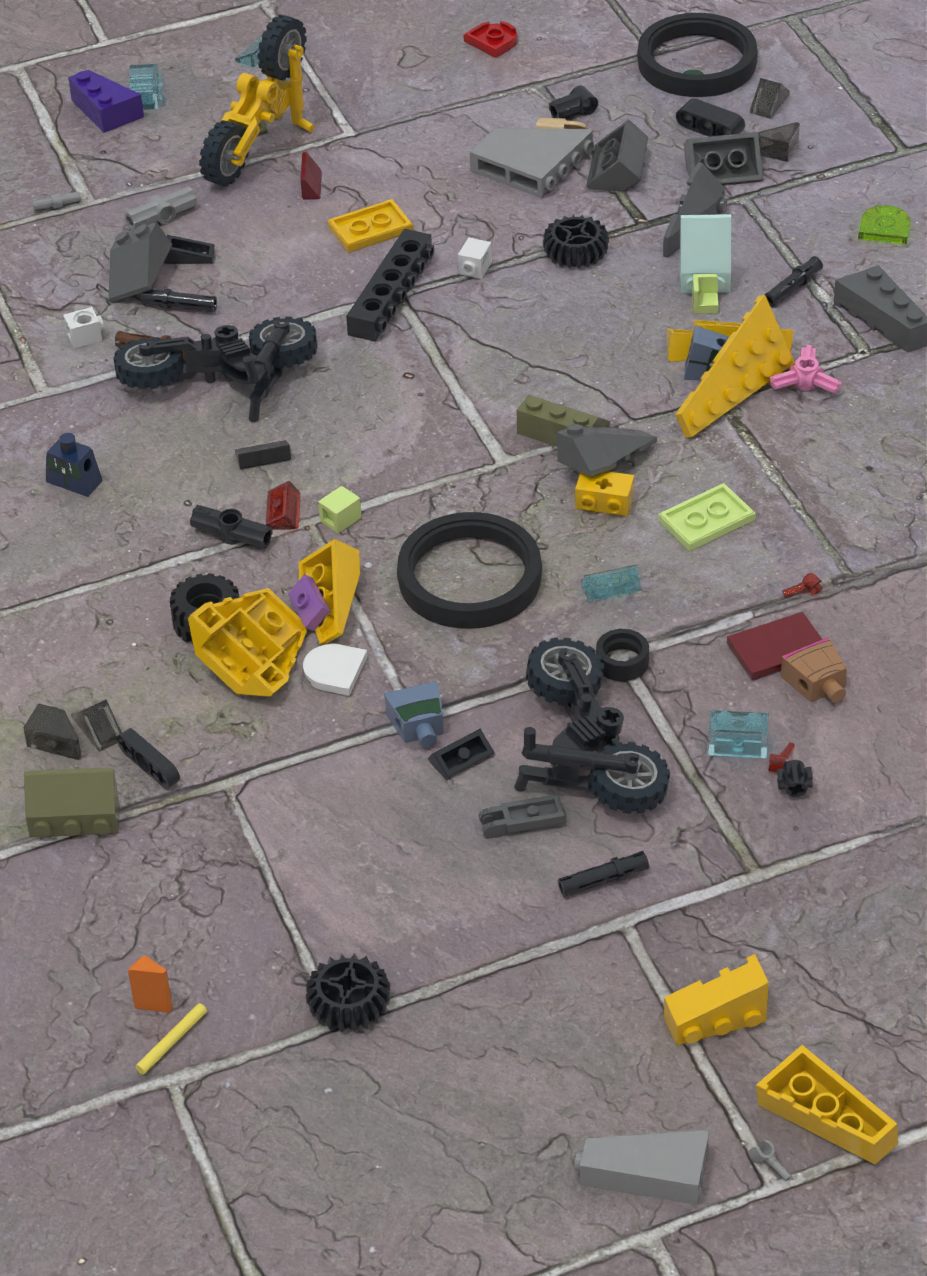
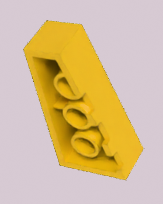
M803 1045L756 1084L758 1106L875 1165L898 1145L897 1123Z

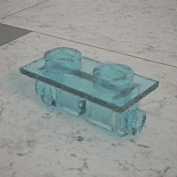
M637 564L584 575V579H581L582 588L586 590L588 602L641 591Z

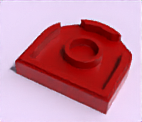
M500 21V24L484 22L463 35L464 42L494 58L512 49L518 40L516 28L504 21Z

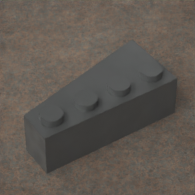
M879 265L835 280V305L846 307L849 309L850 315L855 318L861 317L867 321V326L871 329L884 332L886 339L907 353L927 346L926 314Z

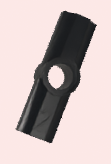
M196 505L192 510L190 518L191 527L220 535L222 542L229 545L243 542L266 549L270 544L273 534L271 526L244 519L239 510L232 508L221 512L202 505Z

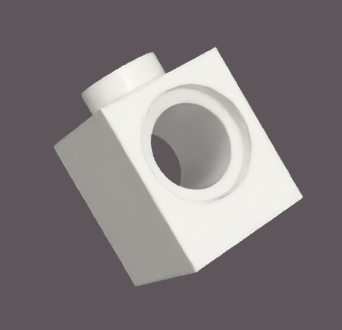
M468 237L458 253V271L460 275L482 279L492 263V244L488 241Z
M92 307L63 315L66 335L73 349L102 341L103 320L100 315L96 316Z

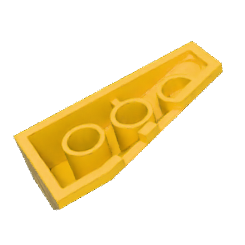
M333 539L298 562L299 580L304 574L312 577L330 609L329 614L315 629L321 645H326L343 634L360 576L359 550L336 539Z

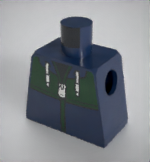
M62 434L57 442L47 451L46 482L89 497L102 482L93 450L86 445L77 443L74 434Z

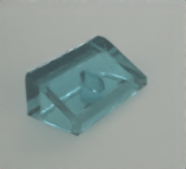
M260 36L235 58V61L254 68L260 62L257 55L260 52L258 47L259 43L262 42V37Z

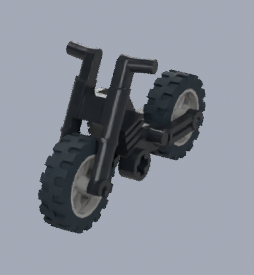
M287 316L281 319L280 317H275L270 321L267 319L262 321V324H256L254 330H250V348L242 338L239 339L238 329L232 325L216 328L213 339H211V335L203 334L201 341H194L190 337L163 338L162 340L159 337H152L151 339L139 338V341L132 340L127 345L123 344L119 347L120 350H116L114 353L116 378L120 380L121 384H127L130 388L146 389V387H151V389H155L160 385H168L170 381L192 379L197 373H205L206 382L213 383L216 381L215 372H221L228 379V382L235 380L242 384H256L254 391L249 397V420L255 422L259 420L261 402L268 396L277 379L281 377L285 366L288 368L293 367L294 364L301 365L305 360L309 361L312 359V355L317 353L316 329L314 326H311L309 321L304 322L302 318L292 319V317ZM181 351H184L186 366H183Z
M551 638L548 642L545 640L540 642L538 647H533L528 657L526 670L528 686L530 689L535 690L534 693L538 697L543 696L545 701L550 703L553 701L558 702V705L564 706L572 723H567V728L549 746L536 744L535 728L527 727L524 729L522 755L529 760L549 762L552 768L528 765L519 766V775L514 788L522 792L529 781L541 782L547 786L585 791V793L592 792L594 796L599 797L598 801L603 805L607 804L610 809L615 811L617 809L623 810V813L631 814V811H636L637 814L645 813L647 809L650 811L655 809L657 803L661 804L667 793L670 769H667L668 764L666 760L661 759L657 751L654 750L652 752L649 750L648 746L643 744L638 746L635 742H628V744L619 742V734L622 731L624 721L623 713L614 707L601 708L596 698L601 687L604 671L601 656L595 654V649L591 646L587 647L584 645V642L579 640L577 642L571 641V638H564L563 640ZM580 767H591L590 775H579Z

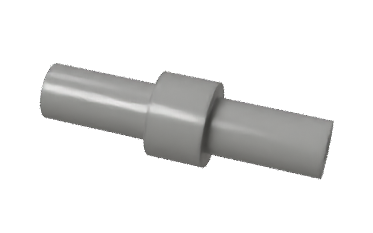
M79 192L64 195L57 193L50 195L49 198L32 201L34 210L49 207L56 209L63 207V204L81 201Z

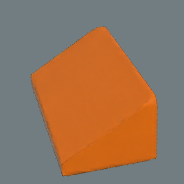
M143 955L128 969L134 1007L142 1010L170 1013L173 1010L167 970Z

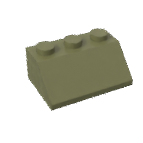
M528 395L516 410L517 434L556 447V432L567 429L569 425L579 424L582 426L607 428L610 426V421L532 395Z
M114 767L24 771L25 815L29 837L119 833L120 802Z

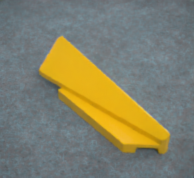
M693 320L692 330L667 328L668 360L670 362L686 361L695 326L730 337L732 332L737 331L742 323ZM780 329L789 350H791L793 330Z

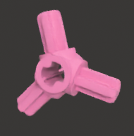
M810 344L801 348L800 358L796 360L795 365L790 366V371L770 377L771 387L774 390L794 385L800 390L809 391L818 386L836 394L839 392L842 384L841 381L824 374L823 368L819 366V362L816 359V349L811 348Z

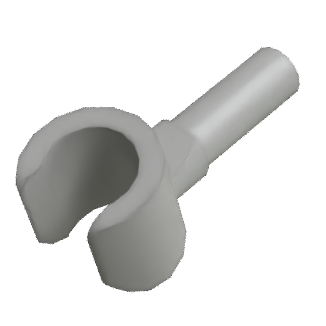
M763 1140L757 1143L759 1148L753 1147L749 1150V1156L754 1162L761 1163L766 1161L785 1181L791 1177V1174L774 1156V1145L770 1141Z

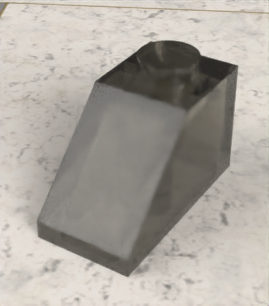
M38 703L23 727L27 747L80 760L82 756L79 739L65 710Z

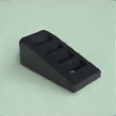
M167 235L172 246L164 263L205 264L213 262L215 244Z

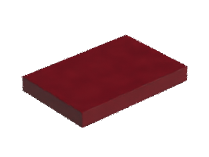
M803 612L727 636L728 646L752 680L781 671L782 656L823 640Z

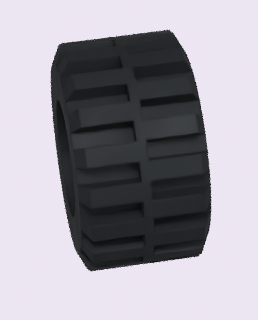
M208 573V575L197 574L196 577L192 578L190 576L186 578L185 582H179L176 585L177 588L172 590L170 597L172 623L177 636H182V640L185 642L192 641L188 617L205 603L212 602L215 604L229 597L232 599L240 598L237 586H234L230 579L225 580L224 576H214L211 573Z

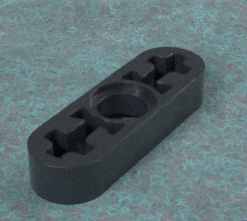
M129 728L116 737L121 751L163 788L168 789L180 781L179 772L174 764L135 730Z

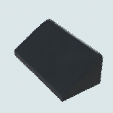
M286 440L235 449L240 469L291 460L290 445Z
M480 728L432 753L428 760L445 779H448L494 755L495 752Z

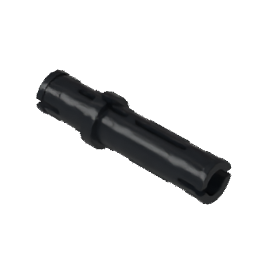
M816 256L811 257L802 266H796L792 270V274L764 295L770 307L777 305L778 302L791 294L800 285L807 284L810 278L823 268L822 261Z
M150 289L141 293L142 304L160 305L166 309L179 307L215 312L217 307L216 296L172 292L171 289H164V291Z
M639 851L622 858L614 857L610 859V862L558 878V886L563 897L609 881H622L625 879V876L648 870L649 862L644 851Z

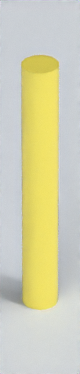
M198 1003L135 1065L136 1070L142 1075L150 1070L207 1013L206 1007Z

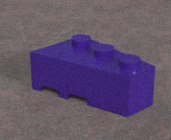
M90 70L80 71L68 77L71 100L103 133L144 118L140 93Z

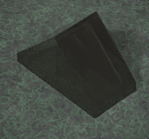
M760 78L750 113L772 119L790 95V90L782 83Z
M795 122L758 132L760 155L788 162L799 144L800 124Z
M107 699L97 701L71 714L72 719L99 752L117 744L116 737L122 731Z

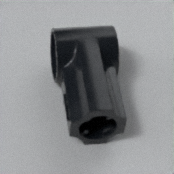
M580 85L573 88L569 95L549 103V111L552 118L559 119L567 118L580 112L584 115H590L597 109L599 102L591 92Z

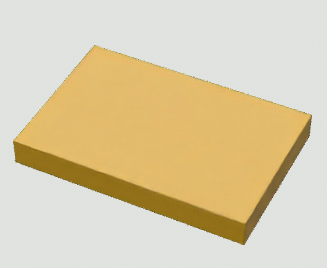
M393 199L327 220L328 228L348 253L398 237L404 228L413 230V224Z

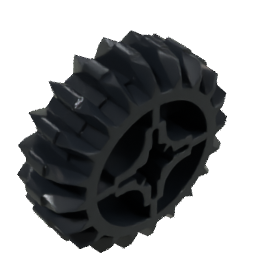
M574 215L572 217L563 216L562 220L555 219L554 223L548 224L543 239L546 256L551 258L553 263L558 262L559 266L568 265V268L577 266L578 269L580 266L589 267L590 263L597 264L598 260H602L604 254L607 253L609 236L605 225H601L599 220L593 221L592 217L584 218L583 215L580 217H575Z
M355 953L351 958H345L341 954L339 960L329 957L327 965L319 963L318 971H311L310 980L306 984V1002L312 1016H316L319 1024L326 1022L329 1030L338 1026L341 1032H343L345 1027H351L355 1032L359 1025L367 1029L369 1021L377 1023L379 1014H385L386 1005H389L390 982L384 969H380L377 961L370 963L367 956L359 960Z

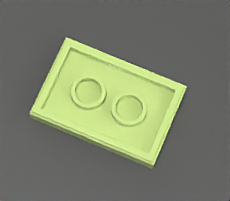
M723 483L659 513L658 521L688 551H691L754 521L756 513Z

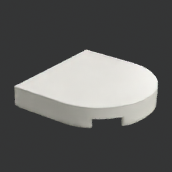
M340 644L319 646L306 655L303 661L304 676L316 689L350 696L367 659V650Z

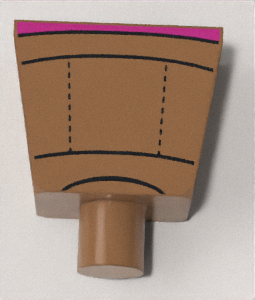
M828 637L782 656L781 677L809 701H816L827 696L833 703H837L845 697L846 691L843 688L846 686L847 669Z

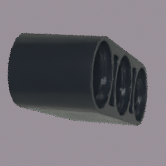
M695 98L690 99L676 112V120L682 127L708 137L740 134L746 126L744 119L739 114Z

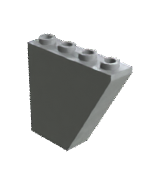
M495 128L470 151V171L542 198L562 178H565L575 166H578L582 159L592 152L594 148L593 130Z

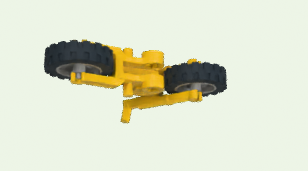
M278 15V17L275 16L272 19V22L267 24V29L261 36L262 42L259 43L258 47L260 52L257 55L260 61L258 66L261 72L267 76V79L259 81L257 76L248 73H242L239 76L236 84V90L241 94L239 102L232 101L230 105L231 111L226 112L221 122H217L214 128L209 130V135L207 138L205 137L203 142L204 147L203 149L201 148L200 155L202 156L199 160V166H201L200 173L204 175L203 178L220 186H229V183H234L235 178L240 176L241 169H244L245 159L248 158L249 154L248 151L260 132V122L263 120L272 123L274 118L280 120L289 105L292 125H298L310 133L314 131L315 125L304 119L302 114L304 102L301 62L306 49L304 46L307 42V36H305L306 28L303 27L302 21L286 15Z

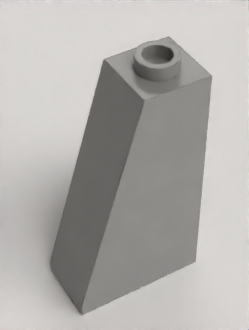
M697 1130L586 1138L583 1151H577L574 1170L579 1171L580 1185L698 1205L708 1155L709 1131Z

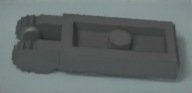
M558 794L502 803L500 806L483 809L478 815L480 822L484 823V826H482L483 835L488 838L501 837L506 832L513 833L565 824V814Z

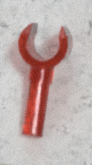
M809 573L798 585L782 590L783 596L785 597L805 589L813 595L818 594L822 590V586L819 584L822 580L815 574Z
M792 742L787 744L780 755L770 754L768 771L777 772V769H783L784 763H786L789 754L795 747Z

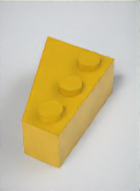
M755 954L747 957L748 963L732 971L728 967L720 970L721 976L705 984H702L701 980L664 997V1019L676 1046L685 1043H695L700 1039L715 1035H725L730 1031L745 1027H755L760 1023L766 1022L769 982Z

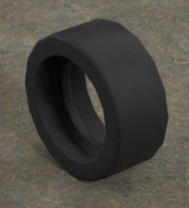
M621 628L610 630L603 634L596 643V654H599L602 658L601 663L604 664L603 675L614 681H629L640 677L648 669L649 644L647 639L639 632ZM617 649H629L636 652L638 656L632 660L617 661L606 654Z

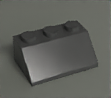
M629 119L596 143L586 187L589 189L623 192L630 186L634 187L640 181L644 156L647 151L648 136Z
M758 132L687 139L684 143L686 169L689 176L697 163L700 162L707 167L721 184L763 180Z

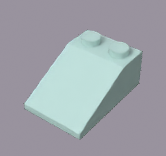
M731 214L681 215L680 293H692L693 274H717V293H730Z

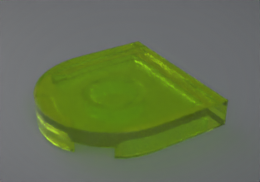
M879 205L871 207L862 215L858 239L907 244L910 217L904 210L895 206Z

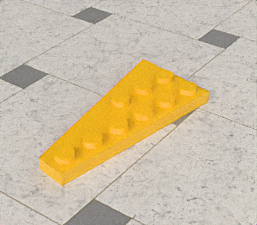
M759 295L756 298L754 307L750 312H746L738 330L732 332L718 352L710 370L704 372L696 390L690 392L676 412L675 416L685 438L696 435L767 384L771 376L781 374L795 364L765 295Z

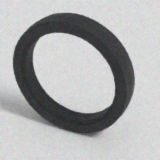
M684 13L661 19L643 32L639 39L637 50L638 67L647 82L667 93L685 97L717 96L741 87L753 76L758 58L756 39L747 27L731 18L711 13ZM686 35H707L733 43L739 48L743 56L736 65L727 70L712 74L693 75L675 72L661 66L653 58L652 53L657 46L672 38Z
M461 512L433 519L417 528L405 540L398 555L397 579L403 599L418 615L442 626L475 629L503 623L520 614L533 602L541 584L542 561L534 538L517 523L494 514ZM465 537H479L498 541L515 551L525 566L522 578L510 591L492 600L478 603H458L436 597L420 585L414 571L420 558L431 548L448 540Z

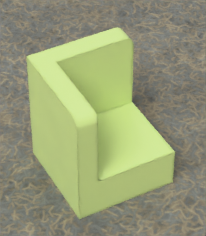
M693 274V314L718 313L717 274Z
M340 486L318 501L320 522L336 533H340L361 518L360 498L343 486Z

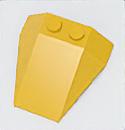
M269 588L245 593L236 599L231 597L224 598L222 602L215 604L212 602L205 603L188 617L195 655L236 694L271 697L288 681L289 672L296 661V654L301 648L307 632V628H305L301 618Z

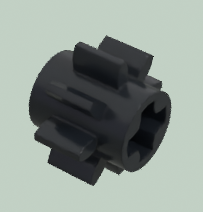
M790 760L784 763L783 769H777L778 789H785L789 796H802L807 792L808 788L813 787L812 767L805 768L802 761Z

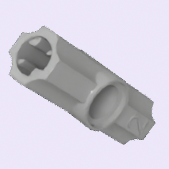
M189 186L164 197L161 194H155L147 200L146 204L125 213V221L131 231L143 224L149 225L155 222H160L164 225L169 224L174 220L176 214L198 205L197 197Z

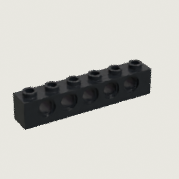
M404 228L346 315L348 336L376 342L379 335L385 332L390 318L395 316L398 306L405 301L407 292L410 288L414 287L416 278L419 274L423 273L425 264L434 255L435 248L432 245L431 234Z

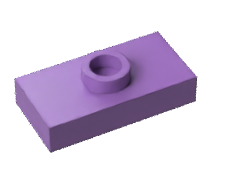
M306 574L302 576L288 593L305 628L314 631L330 612L315 581Z

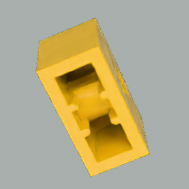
M606 471L590 477L580 472L575 487V509L628 516L634 497V475Z

